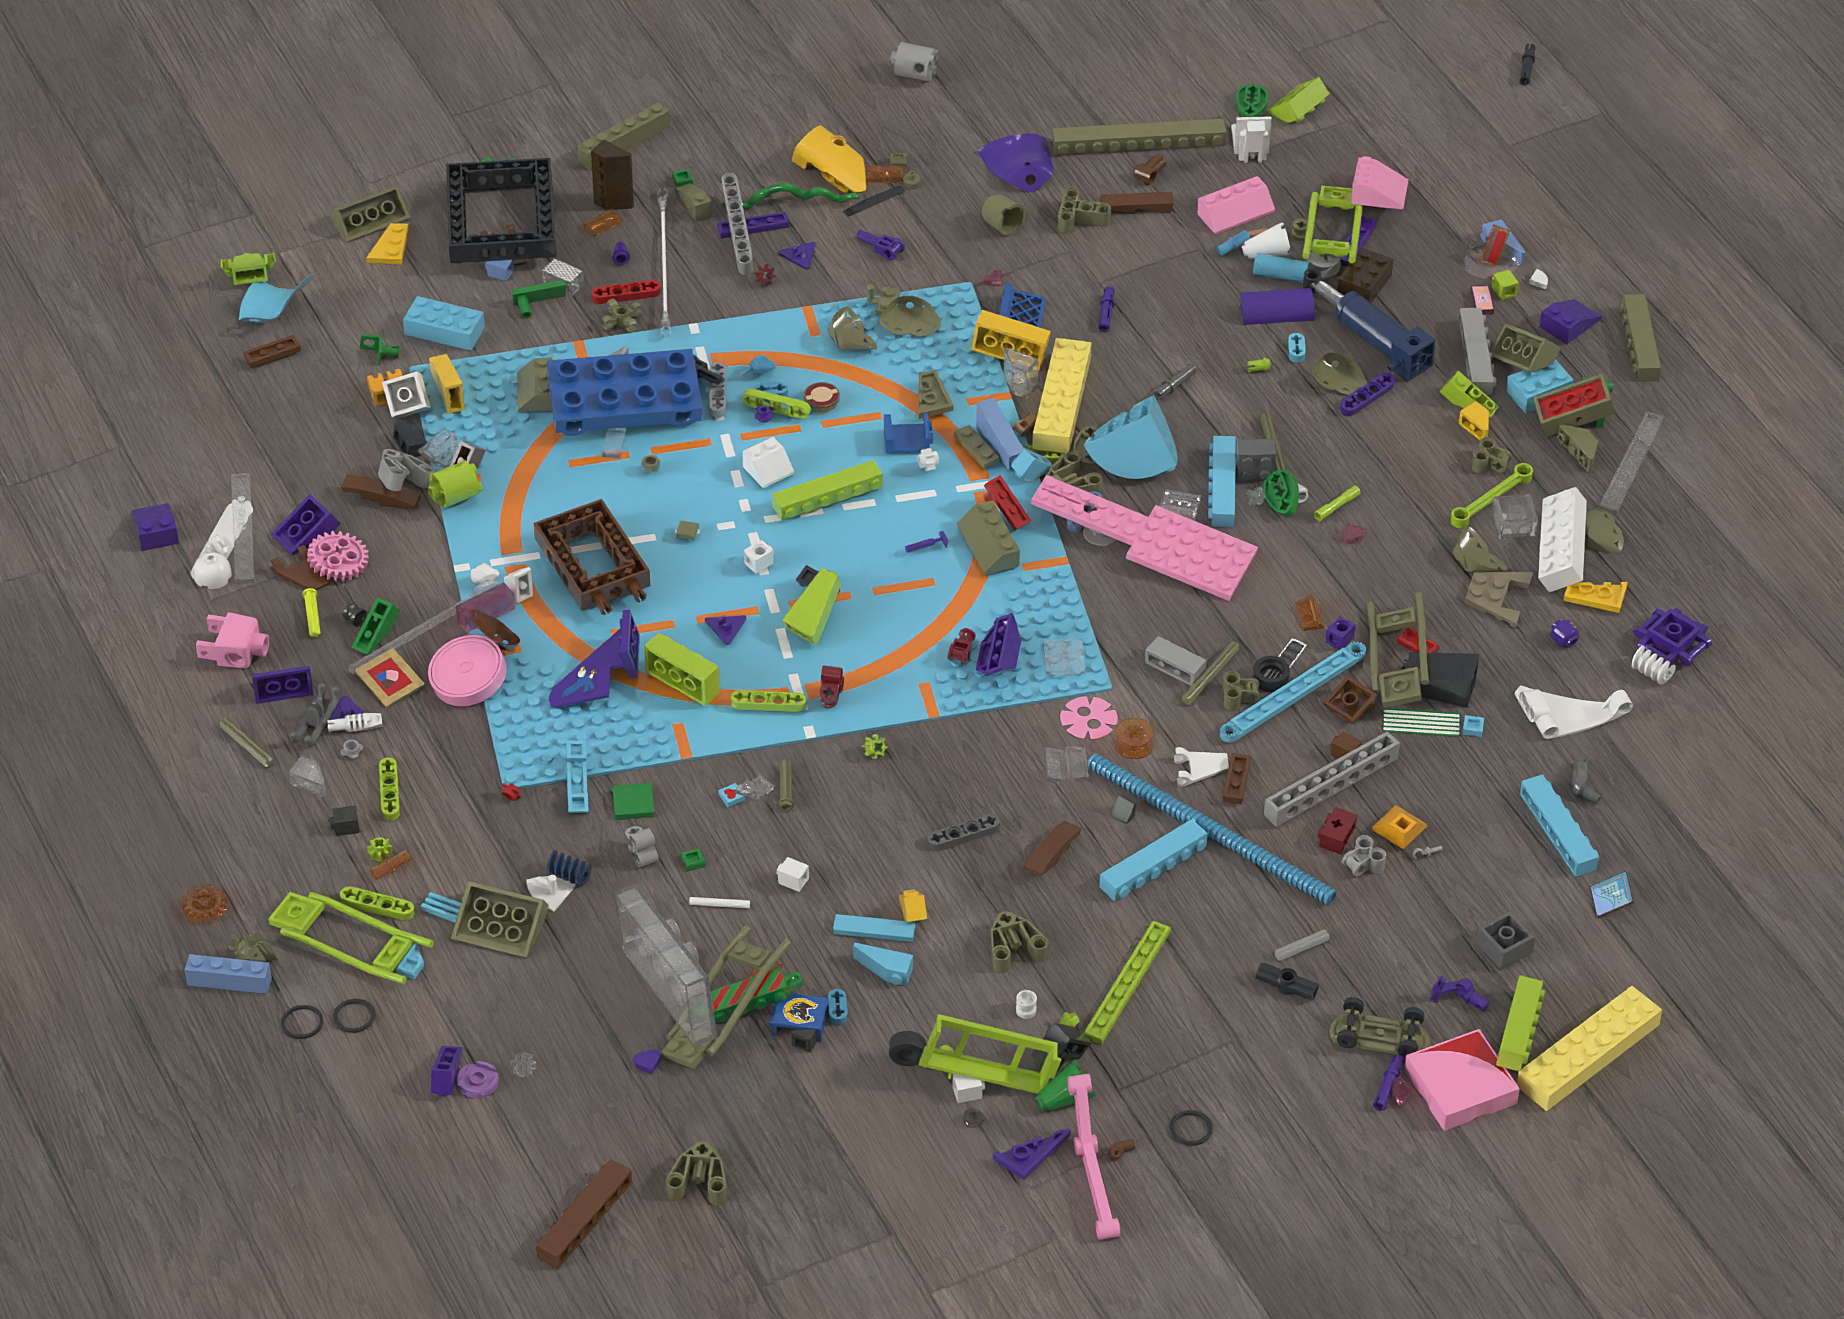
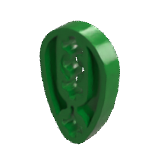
M1247 84L1237 90L1236 109L1240 117H1261L1268 105L1269 96L1268 91L1264 87L1256 84ZM1251 92L1254 93L1253 103H1250Z
M1281 469L1272 472L1263 483V495L1269 506L1278 514L1289 518L1294 515L1298 505L1299 487L1297 480L1287 470ZM1277 479L1281 484V489L1284 491L1283 493L1279 491L1280 487L1277 484Z

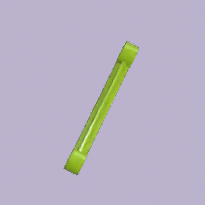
M1526 463L1516 465L1513 475L1465 508L1457 507L1453 509L1451 524L1456 528L1467 527L1471 516L1518 483H1529L1532 480L1533 468ZM1520 472H1524V473H1527V475H1522V474H1519V473H1520ZM1461 516L1464 517V519H1458L1456 517Z

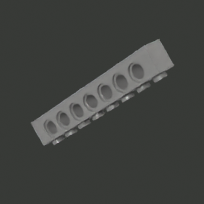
M1388 731L1265 799L1264 816L1275 827L1283 824L1397 760L1400 743Z

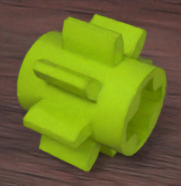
M876 734L872 735V739L866 737L865 745H862L866 750L865 755H871L873 759H877L878 755L884 756L883 752L888 748L884 744L885 738L878 739Z
M381 837L370 840L371 846H367V851L371 856V860L374 859L382 862L389 859V853L393 852L392 845H389V840Z

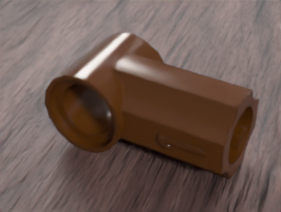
M1160 154L1154 155L1148 162L1139 164L1136 167L1134 177L1151 185L1156 179L1157 174L1166 166V160Z

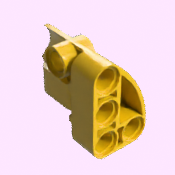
M820 125L811 130L794 149L792 161L802 169L806 170L812 164L822 171L824 179L844 193H847L849 190L854 193L866 192L863 157L846 144V140L842 136H835Z

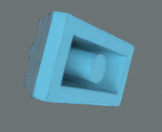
M1023 449L1011 465L1016 471L1015 474L1023 480L1024 478L1034 480L1048 473L1052 466L1044 456L1027 449Z

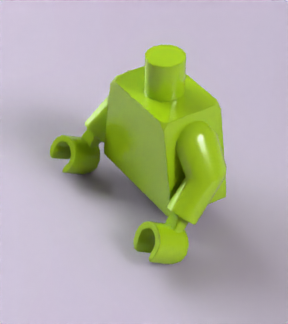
M274 252L264 254V258H262L259 253H245L235 256L232 263L231 259L220 260L221 270H224L227 276H233L234 285L268 281L267 272L272 270L273 264L276 262Z

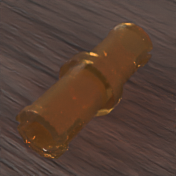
M404 849L391 858H385L384 862L371 868L370 872L377 880L390 871H396L397 867L409 862L411 858Z

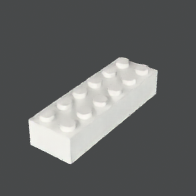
M1576 487L1543 499L1538 578L1549 592L1583 581L1587 501Z

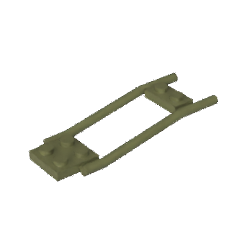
M1421 592L1415 593L1416 609L1414 607L1378 614L1377 617H1375L1374 603H1367L1372 691L1377 695L1381 692L1384 708L1422 700L1420 684L1427 685L1429 683L1425 614ZM1418 624L1420 668L1413 667L1384 673L1378 677L1377 632L1380 634L1417 626Z
M744 925L720 954L680 1020L666 1036L669 1043L661 1051L663 1058L695 1069L707 1053L713 1056L729 1036L766 974L791 945V941L784 939L772 954L768 950L742 942L751 931L749 926ZM729 958L730 961L759 970V972L717 1037L716 1034L688 1025L687 1022L693 1014L692 1007L700 1003L725 961Z

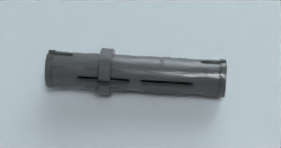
M1188 364L1172 378L1163 381L1162 385L1153 391V395L1156 394L1155 398L1161 400L1168 393H1173L1176 387L1196 373V370H1193L1195 369L1194 365Z

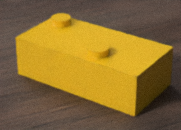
M982 310L976 322L971 350L1039 371L1045 359L1051 331Z

